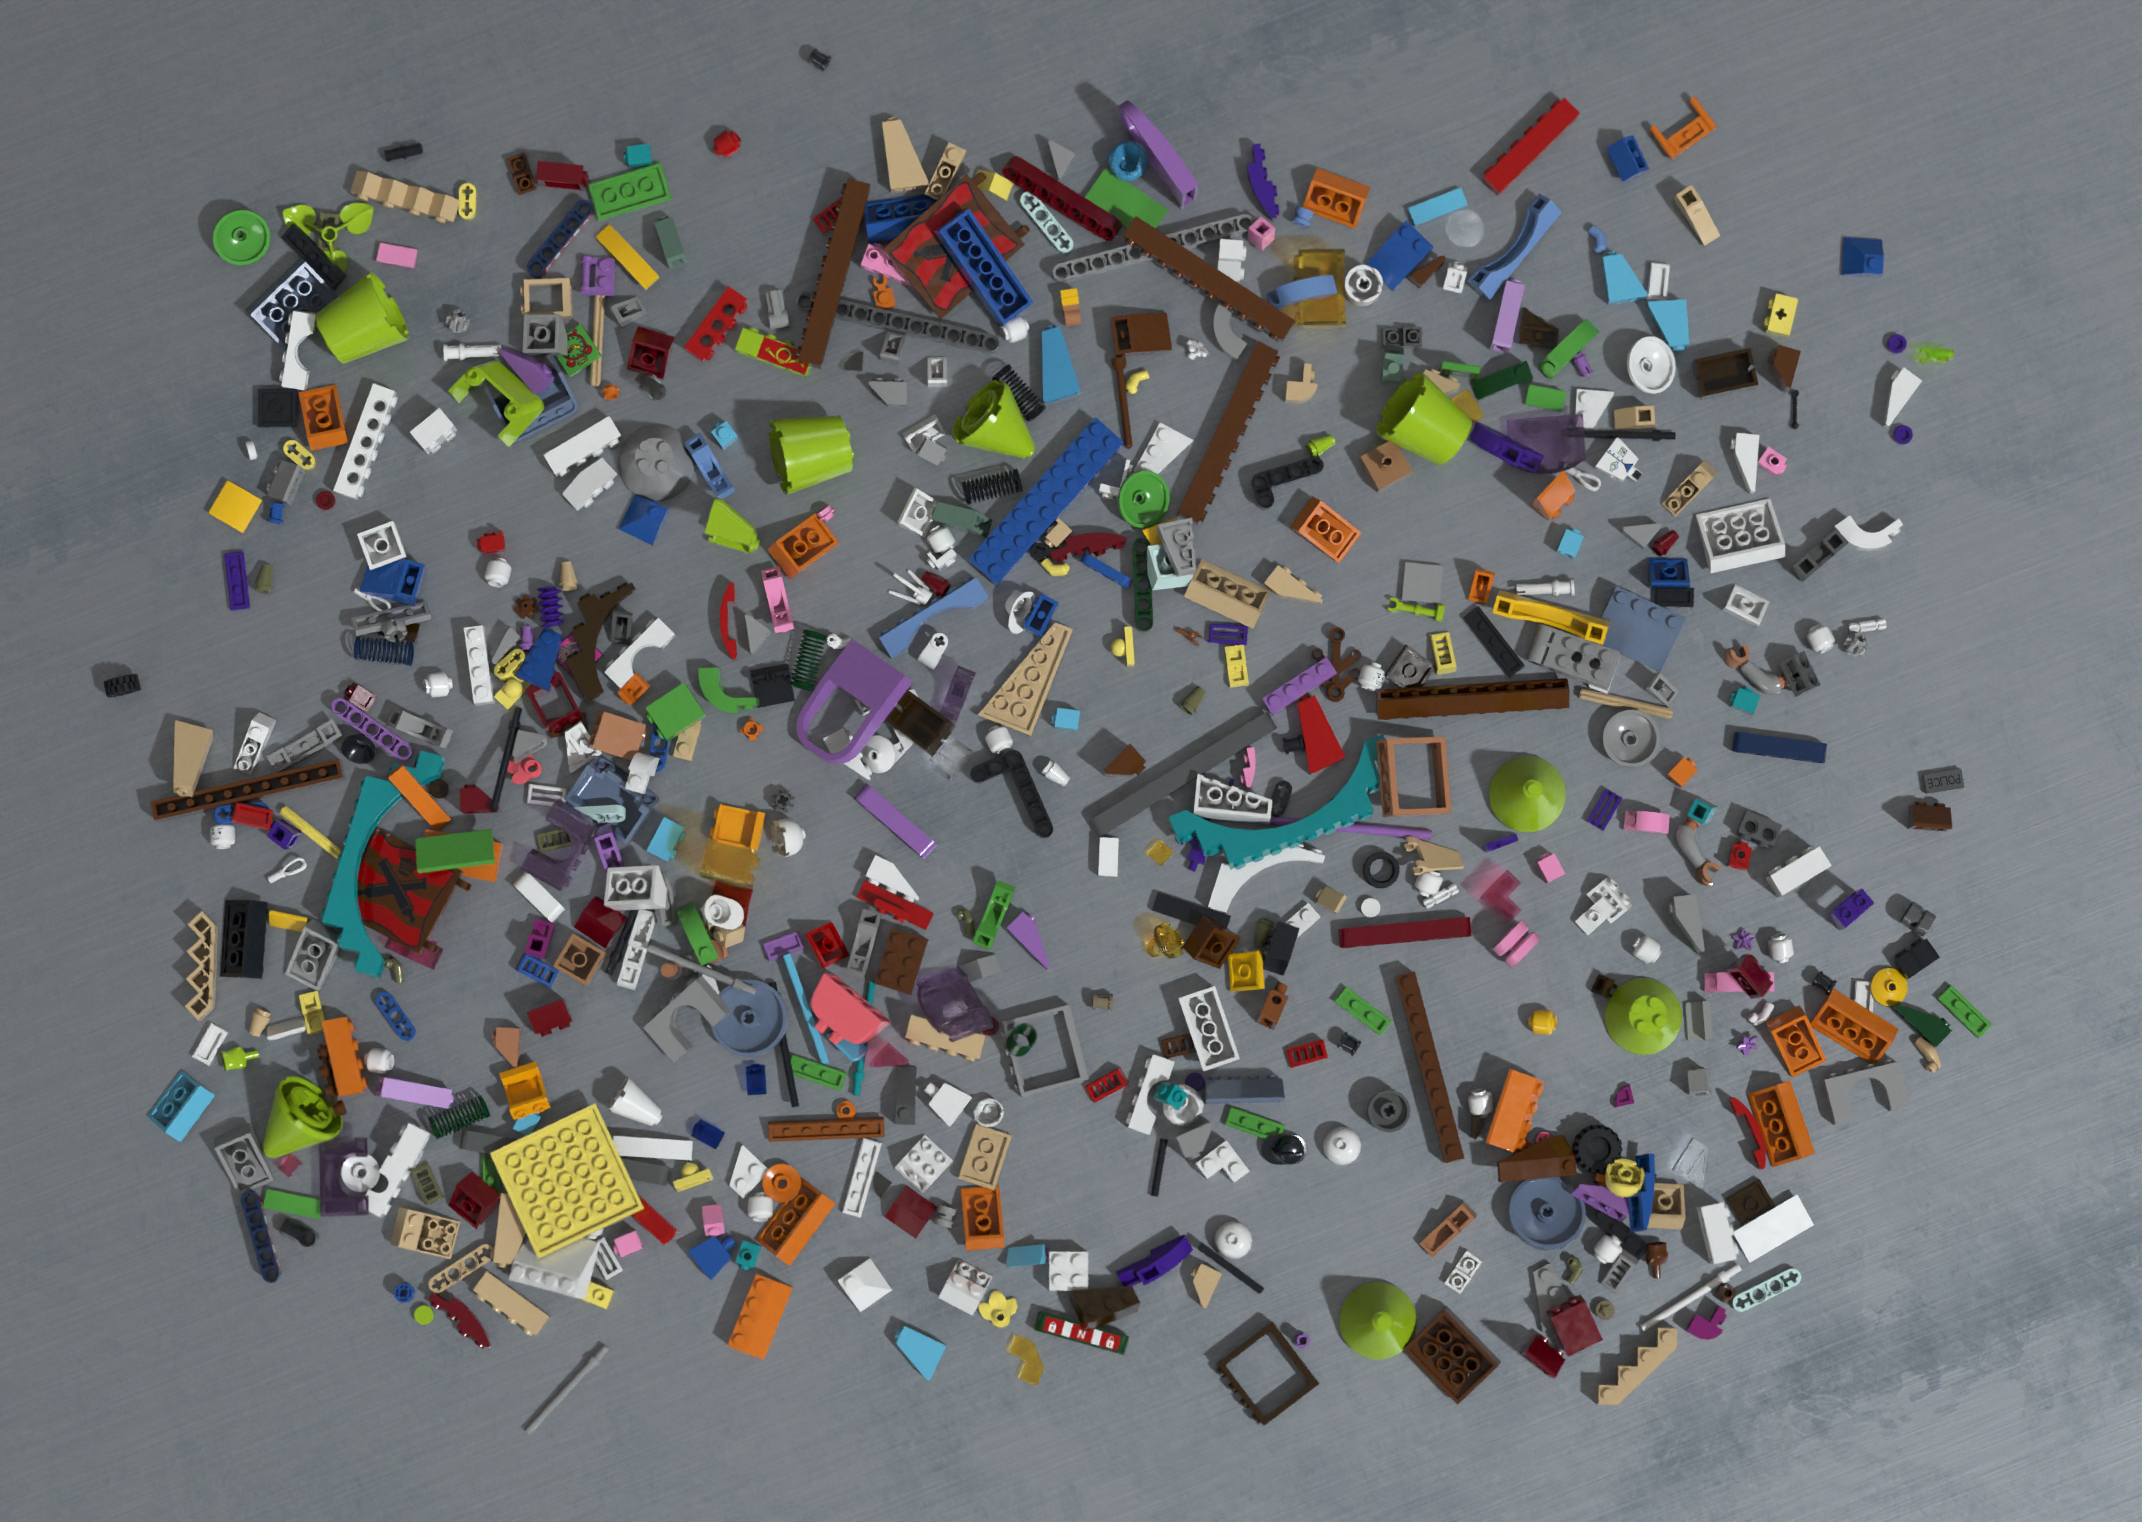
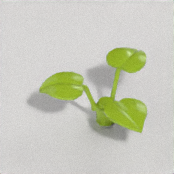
M365 203L346 205L340 212V219L344 224L336 228L328 226L322 229L314 226L313 224L316 222L317 216L315 211L307 205H297L284 209L283 218L288 229L293 223H296L307 235L310 234L311 228L322 232V237L325 241L329 242L330 252H324L345 273L348 266L347 256L341 250L333 251L332 242L338 236L337 231L346 226L352 234L366 232L371 225L374 208Z

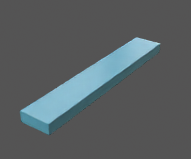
M790 953L786 954L783 958L821 1063L823 1065L830 1063L820 1033L814 1028L816 1022Z

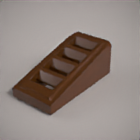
M1442 255L1413 272L1409 276V280L1418 288H1421L1443 265L1446 257Z
M1190 1033L1161 1040L1165 1059L1196 1052ZM1185 1038H1187V1041H1188V1045H1189V1049H1188V1050L1186 1049V1045H1185V1041H1184ZM1177 1040L1180 1041V1046H1181V1050H1182V1051H1180V1052H1179V1050H1178V1046H1177V1042H1176ZM1168 1042H1172L1174 1053H1171Z

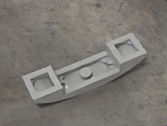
M331 719L299 740L267 756V759L275 773H278L313 755L343 735L334 719Z

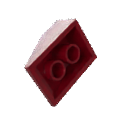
M1534 1334L1520 1353L1548 1377L1555 1379L1565 1362V1359L1562 1357L1564 1353L1557 1347L1552 1349L1548 1345L1549 1341L1541 1334L1539 1336Z

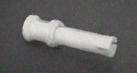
M460 343L458 346L443 344L444 361H448V359H460L462 361L470 357L502 356L499 353L501 344L465 346L463 343Z
M1555 579L1553 582L1516 583L1517 595L1553 594L1555 597L1559 596V594L1575 595L1574 579L1570 581H1558V579Z

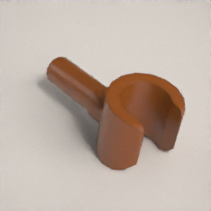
M1179 627L1176 629V632L1188 637L1195 646L1200 645L1195 639L1197 637L1203 639V637L1197 631L1190 633Z

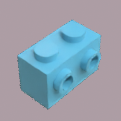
M664 817L646 851L666 862L670 859L673 860L678 851L675 849L678 842L682 843L687 834L684 832L686 828Z

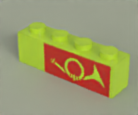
M752 327L742 329L735 348L737 353L808 378L811 367L799 364V358L796 357L798 348L794 347V343L787 340L780 342L776 340V336L766 333L765 336L758 334L759 330Z

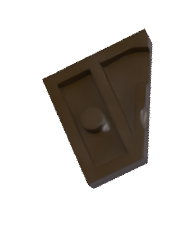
M1523 307L1518 345L1554 349L1558 343L1559 329Z

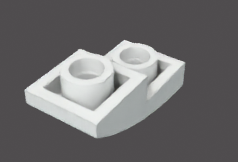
M1466 1250L1444 1284L1461 1294L1483 1260L1469 1250Z

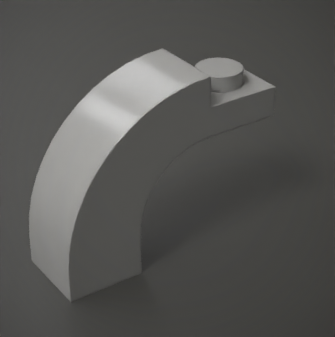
M1219 303L1213 319V334L1222 352L1237 362L1247 347V343L1238 338L1230 328L1229 319L1234 310L1231 308L1229 311Z
M394 707L386 722V725L445 749L450 742L453 732L450 729L433 724Z
M863 908L846 968V976L864 980L882 913Z

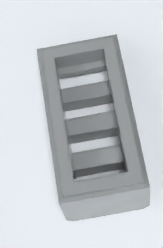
M510 626L491 660L495 666L521 641V636Z
M1623 1250L1600 1283L1616 1294L1639 1260L1626 1250ZM1617 1265H1620L1621 1267H1623L1624 1269H1626L1627 1272L1623 1271V1270H1622L1621 1268H1619ZM1615 1271L1616 1273H1618L1620 1276H1622V1279L1612 1272ZM1610 1277L1618 1282V1285L1608 1280V1278Z

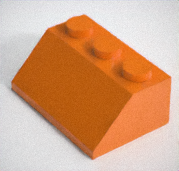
M1316 168L1302 208L1313 211L1315 215L1355 229L1370 187Z

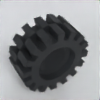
M137 674L119 676L103 682L106 695L109 698L141 690Z

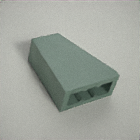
M668 216L658 218V222L654 224L669 268L688 263L673 218H668Z
M938 501L932 511V520L941 525L984 538L988 536L992 519L978 511Z

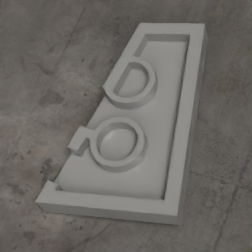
M1192 517L1158 525L1156 531L1176 576L1181 577L1194 574L1196 571L1195 549H1193Z

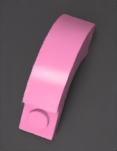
M780 566L761 570L775 633L794 629Z
M1728 972L1704 973L1705 993L1744 992ZM1768 972L1773 984L1767 992H1774V972Z

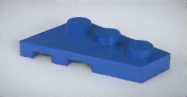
M544 627L518 670L517 678L550 692L551 678L554 676V665L558 658L562 636Z

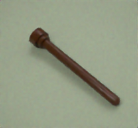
M1126 357L1112 358L1111 365L1116 370L1125 447L1131 449L1133 445L1124 369L1127 365Z

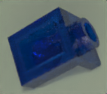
M752 1064L746 1066L747 1095L767 1094L765 1065Z
M700 1119L694 1125L691 1136L717 1149L725 1132Z

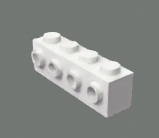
M610 416L547 452L544 454V457L556 477L559 475L563 477L571 472L570 469L572 467H580L587 463L586 459L593 456L595 458L604 452V448L608 446L612 448L619 444L622 436Z

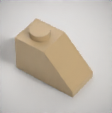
M1326 886L1324 890L1322 888L1319 889L1315 898L1318 899L1317 905L1336 915L1347 896Z
M1200 1263L1199 1267H1194L1191 1276L1194 1277L1193 1284L1201 1306L1206 1308L1222 1273Z

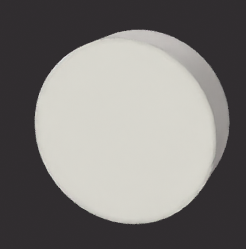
M252 440L245 442L250 460L257 459L254 442Z
M1368 898L1363 901L1361 911L1366 917H1375L1380 912V904L1376 899Z

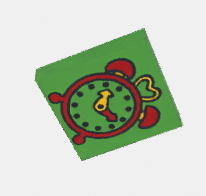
M582 324L567 333V356H557L569 377H573L602 356Z
M1443 361L1439 372L1443 375L1477 379L1480 374V367Z

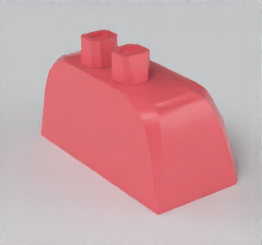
M833 973L823 974L810 1000L811 1009L819 1018L814 1028L824 1033L830 1027L833 1032L828 1039L835 1045L843 1039L853 1044L866 1043L891 1023L886 1016Z

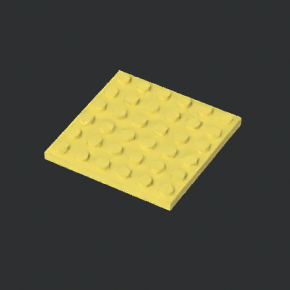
M596 1104L588 1106L490 1153L538 1259L644 1209Z

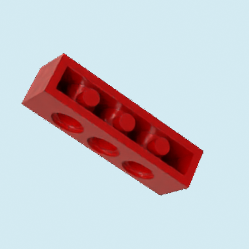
M728 286L684 346L685 351L702 363L706 360L709 361L715 353L713 350L716 345L720 346L725 340L726 336L724 334L728 329L732 330L736 325L737 321L735 319L739 314L743 315L748 308V300ZM732 306L734 311L732 314L726 315L723 312L724 308ZM714 322H721L723 324L722 328L714 330L712 328ZM704 337L712 339L711 343L707 346L701 344V340Z

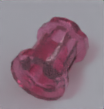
M290 1153L286 1161L277 1168L286 1176L292 1178V1173L303 1162Z

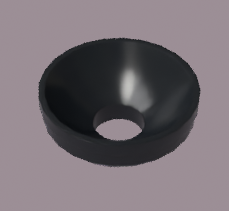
M364 734L350 735L344 739L341 745L343 755L354 763H370L376 755L374 743ZM357 740L364 742L366 745L359 744Z

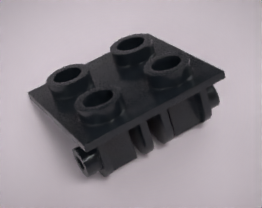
M788 663L750 670L755 697L759 698V706L757 708L795 701L793 687L790 686L791 677Z

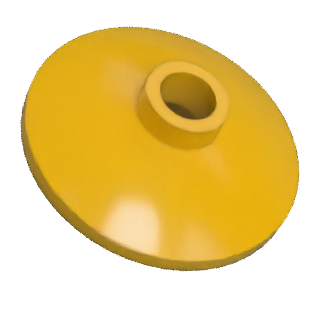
M1894 968L1879 970L1871 980V994L1881 1005L1894 1006L1899 1004L1907 994L1908 985L1906 978L1900 971ZM1891 983L1894 985V989L1892 991L1889 989V985Z

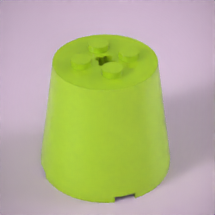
M373 272L365 275L315 314L317 327L325 340L326 347L329 351H332L342 364L409 340L407 335L409 330L397 303L392 296H387L383 290L386 288L385 284Z
M1423 372L1414 373V378L1411 380L1407 378L1385 404L1381 412L1383 418L1376 425V434L1437 466H1441L1447 463L1462 447L1469 435L1472 420Z
M840 415L769 420V428H772V432H769V442L776 475L781 476L782 482L780 487L785 495L852 471L854 454L849 441L850 432L846 429Z

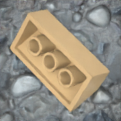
M1201 559L1184 597L1254 629L1271 591Z
M911 1015L905 1038L909 1039L908 1043L919 1046L920 1043L927 1044L928 1049L938 1051V1048L945 1049L946 1054L956 1056L959 1053L965 1055L964 1059L975 1062V1059H980L986 1036Z

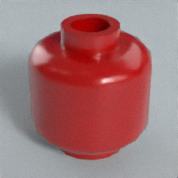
M724 130L713 139L715 145L713 150L719 157L722 155L725 158H729L741 149L740 143L742 141L734 130Z

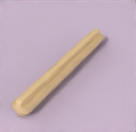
M594 296L592 341L602 355L605 296ZM602 356L591 363V386H600Z
M1581 689L1579 698L1627 710H1638L1661 718L1671 719L1673 709L1588 689Z

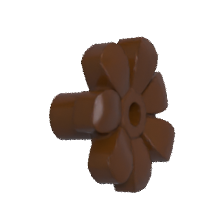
M523 595V600L517 598L515 601L518 606L514 607L515 613L520 612L519 617L522 619L526 615L530 619L533 618V612H538L539 607L534 605L537 603V600L534 597L529 599V595Z

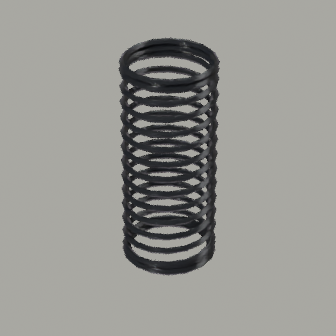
M1008 364L992 377V381H999L1002 376L1012 369V366ZM1015 370L1011 371V372H1010L1004 379H1002V380H1003V381L1006 380L1009 376H1011V375L1015 372ZM1018 373L1014 374V375H1013L1007 382H1005V383H1009L1012 379H1014V378L1018 375ZM1021 376L1017 377L1009 385V387L1016 383L1021 378ZM1023 380L1019 381L1011 389V391L1014 390L1017 386H1019L1023 382ZM1026 383L1022 384L1015 392H1013V396L1020 389H1022L1026 385ZM1029 386L1025 387L1018 395H1016L1014 397L1015 400L1018 398V396L1024 393L1029 388ZM1030 389L1029 391H1027L1020 399H1018V400L1016 401L1017 404H1018L1025 396H1027V395L1032 391V389ZM1035 393L1030 394L1023 402L1018 404L1020 412L1023 414V417H1026L1027 422L1034 420L1046 409V406L1042 405L1043 402H1041L1031 412L1026 414L1040 401L1038 399L1028 409L1023 411L1037 398L1035 396L1026 405L1021 407Z
M1017 468L1013 469V474L1009 470V476L1007 471H1005V477L1002 472L1000 476L997 473L996 478L992 474V479L988 475V481L986 476H984V482L980 477V484L977 478L975 483L972 479L971 484L967 480V485L966 481H962L967 505H972L971 493L974 503H976L975 492L978 501L981 502L979 490L982 500L985 501L983 489L987 500H989L987 487L991 499H993L992 489L995 498H997L996 487L999 497H1001L1000 485L1003 495L1006 496L1004 484L1007 494L1010 495L1008 482L1011 492L1014 494L1012 480L1016 493H1018V490L1020 493L1023 492Z

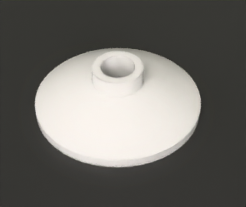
M872 736L861 750L862 762L864 765H868L871 772L884 773L890 770L895 763V748L891 741L884 736Z
M364 1153L354 1154L342 1166L341 1175L343 1182L353 1191H368L377 1184L380 1177V1167L372 1156ZM364 1169L365 1175L361 1177L359 1170Z

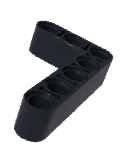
M1009 751L972 768L970 776L971 780L976 784L984 783L1010 772L1037 835L1042 839L1051 837L1053 825L1023 756L1019 751ZM1011 755L1019 756L1020 761L1017 764H1011L1008 760ZM994 762L1001 763L1002 769L999 772L992 771L991 765ZM976 770H982L984 777L977 780L974 778L973 773ZM1019 772H1024L1027 775V779L1024 782H1019L1016 779V775ZM1026 790L1034 791L1035 796L1033 799L1028 800L1024 797ZM1033 808H1041L1043 811L1042 815L1034 817L1031 813ZM1048 825L1050 832L1047 835L1041 834L1039 832L1040 826Z

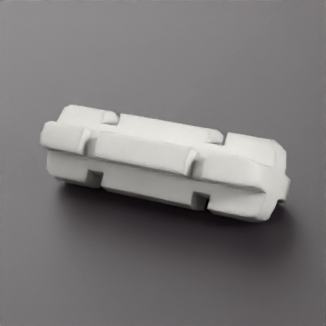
M1883 618L1877 619V621H1862L1859 624L1857 622L1850 623L1848 629L1851 634L1858 633V631L1881 630L1886 628V621Z
M1451 884L1447 889L1444 888L1438 891L1437 894L1431 895L1432 897L1425 898L1423 904L1426 909H1429L1435 903L1438 904L1449 898L1450 895L1457 894L1459 890L1456 884Z

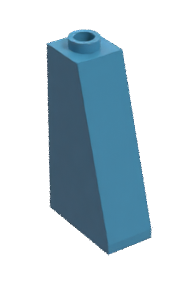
M1055 325L1045 327V331H1042L1044 405L1081 393L1061 327H1056Z

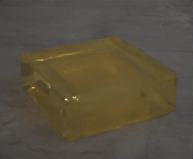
M1159 840L1147 855L1162 867L1174 851Z

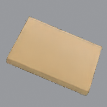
M975 1123L958 1179L994 1191L1012 1135Z

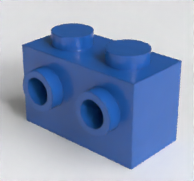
M1634 135L1622 138L1607 147L1609 156L1622 182L1634 179L1649 170Z
M1041 594L1040 598L1036 597L1031 606L1034 608L1031 615L1027 614L1022 623L1025 625L1024 630L1041 638L1059 602L1044 594Z

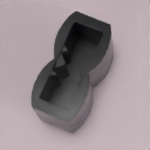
M1919 938L1911 944L1913 948L1908 951L1903 949L1895 955L1897 959L1894 960V963L1906 980L1940 958L1927 938L1923 941Z

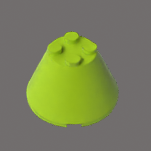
M1637 978L1623 983L1612 993L1613 996L1609 999L1605 1009V1023L1609 1035L1619 1047L1633 1054L1650 1055L1662 1051L1674 1041L1681 1027L1682 1011L1676 995L1669 987L1654 979Z

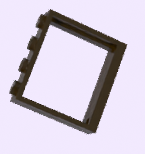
M1270 1322L1217 1363L1219 1367L1216 1370L1222 1378L1227 1377L1231 1383L1228 1386L1234 1394L1238 1392L1241 1395L1242 1399H1240V1402L1246 1409L1250 1407L1254 1413L1252 1418L1258 1425L1262 1423L1265 1426L1319 1385V1382L1273 1322ZM1268 1332H1271L1309 1384L1268 1416L1264 1417L1226 1367V1364Z

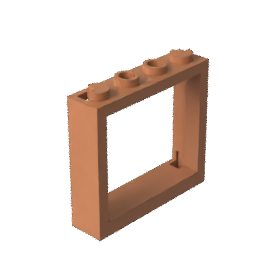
M1445 737L1377 740L1383 817L1427 816L1451 813L1452 803L1449 791V766ZM1432 744L1437 808L1399 809L1394 745Z

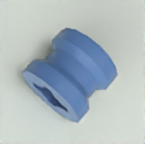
M1296 207V215L1292 218L1291 222L1309 228V221L1313 217L1314 212L1306 208Z

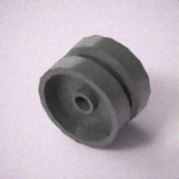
M1385 1090L1379 1092L1371 1098L1367 1105L1368 1120L1375 1129L1381 1132L1391 1133L1400 1130L1407 1124L1410 1118L1409 1102L1403 1094L1397 1091ZM1386 1108H1390L1392 1110V1113L1390 1115H1386Z

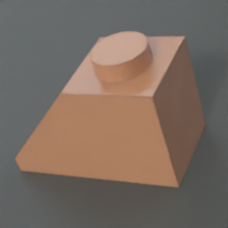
M496 1027V1031L492 1033V1043H495V1047L513 1067H519L521 1029Z

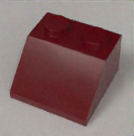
M638 326L632 339L627 369L664 379L675 337Z
M476 784L464 785V788H459L460 812L463 814L502 812L500 806H498L497 812L490 811L492 799L483 790L478 788Z
M1743 954L1726 970L1750 999L1761 998L1773 984L1770 980L1771 976L1766 970H1762L1758 966L1759 962L1753 955Z
M564 999L526 1012L535 1034H541V1037L552 1034L551 1030L558 1027L559 1030L571 1027L570 1023L574 1022L567 1002Z
M472 1171L457 1183L448 1206L477 1230L497 1206L501 1195Z

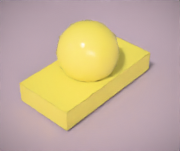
M1129 626L1124 627L1125 639L1116 638L1110 646L1111 652L1115 656L1121 657L1126 655L1127 667L1134 666L1135 664L1132 627Z
M515 674L505 683L494 698L509 710L526 692L525 689L532 684L518 679Z
M690 1162L683 1165L681 1169V1176L683 1178L673 1181L676 1191L681 1192L711 1181L714 1178L710 1169L700 1172L698 1165Z

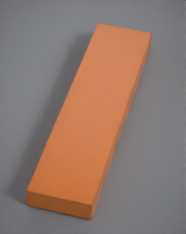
M403 764L387 775L388 779L435 831H438L451 821L450 816Z

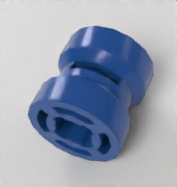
M407 1283L399 1284L394 1290V1297L402 1303L410 1302L415 1296V1289Z

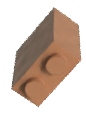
M598 711L587 748L632 761L634 755L637 752H641L639 747L641 740H644L646 736V725L608 712Z

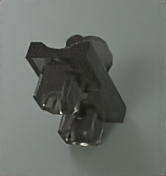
M641 371L635 378V381L640 384L639 388L652 401L661 400L665 397L666 387L654 374L650 373L647 375Z

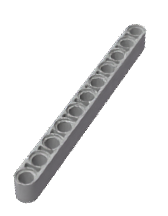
M1242 214L1167 234L1166 236L1188 250L1218 242L1220 239H1229L1247 234L1248 228H1242L1240 222L1247 220L1251 226L1254 220L1250 215ZM1223 225H1229L1232 228V231L1230 233H1224L1221 230V227ZM1205 230H1211L1213 232V236L1211 238L1204 237L1203 232ZM1186 235H1193L1195 241L1187 243L1184 238ZM1126 245L1059 263L1053 268V279L1057 283H1066L1155 258L1153 256L1148 258L1141 253L1142 249L1136 245L1134 248ZM1136 249L1140 252V256L1133 258L1129 252ZM1114 254L1121 256L1122 260L1119 263H1114L1111 260ZM1100 259L1103 262V266L1096 268L1092 264L1093 261ZM1077 264H1081L1085 267V270L1078 273L1074 270V267ZM1063 269L1067 274L1065 277L1060 278L1056 275V271Z

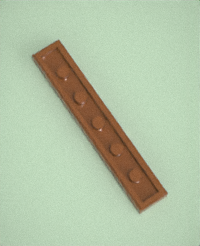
M884 1117L768 1121L769 1142L885 1137Z

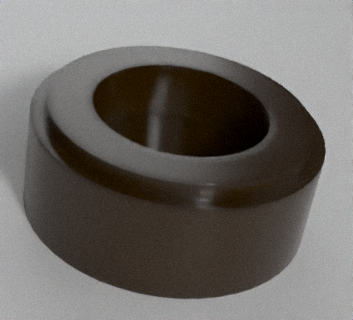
M437 779L430 784L429 791L433 797L442 799L449 793V786L444 780Z

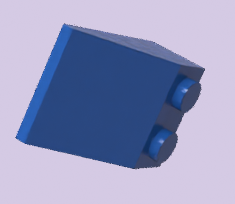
M1405 221L1365 265L1377 269L1382 276L1383 282L1393 291L1433 250L1434 246L1409 222Z

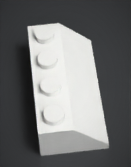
M1213 986L1178 998L1203 1071L1239 1060L1240 1058L1216 987Z

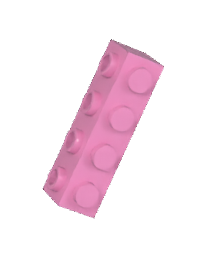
M873 243V245L868 244L861 262L862 269L881 276L885 275L887 278L912 286L882 250L884 246Z

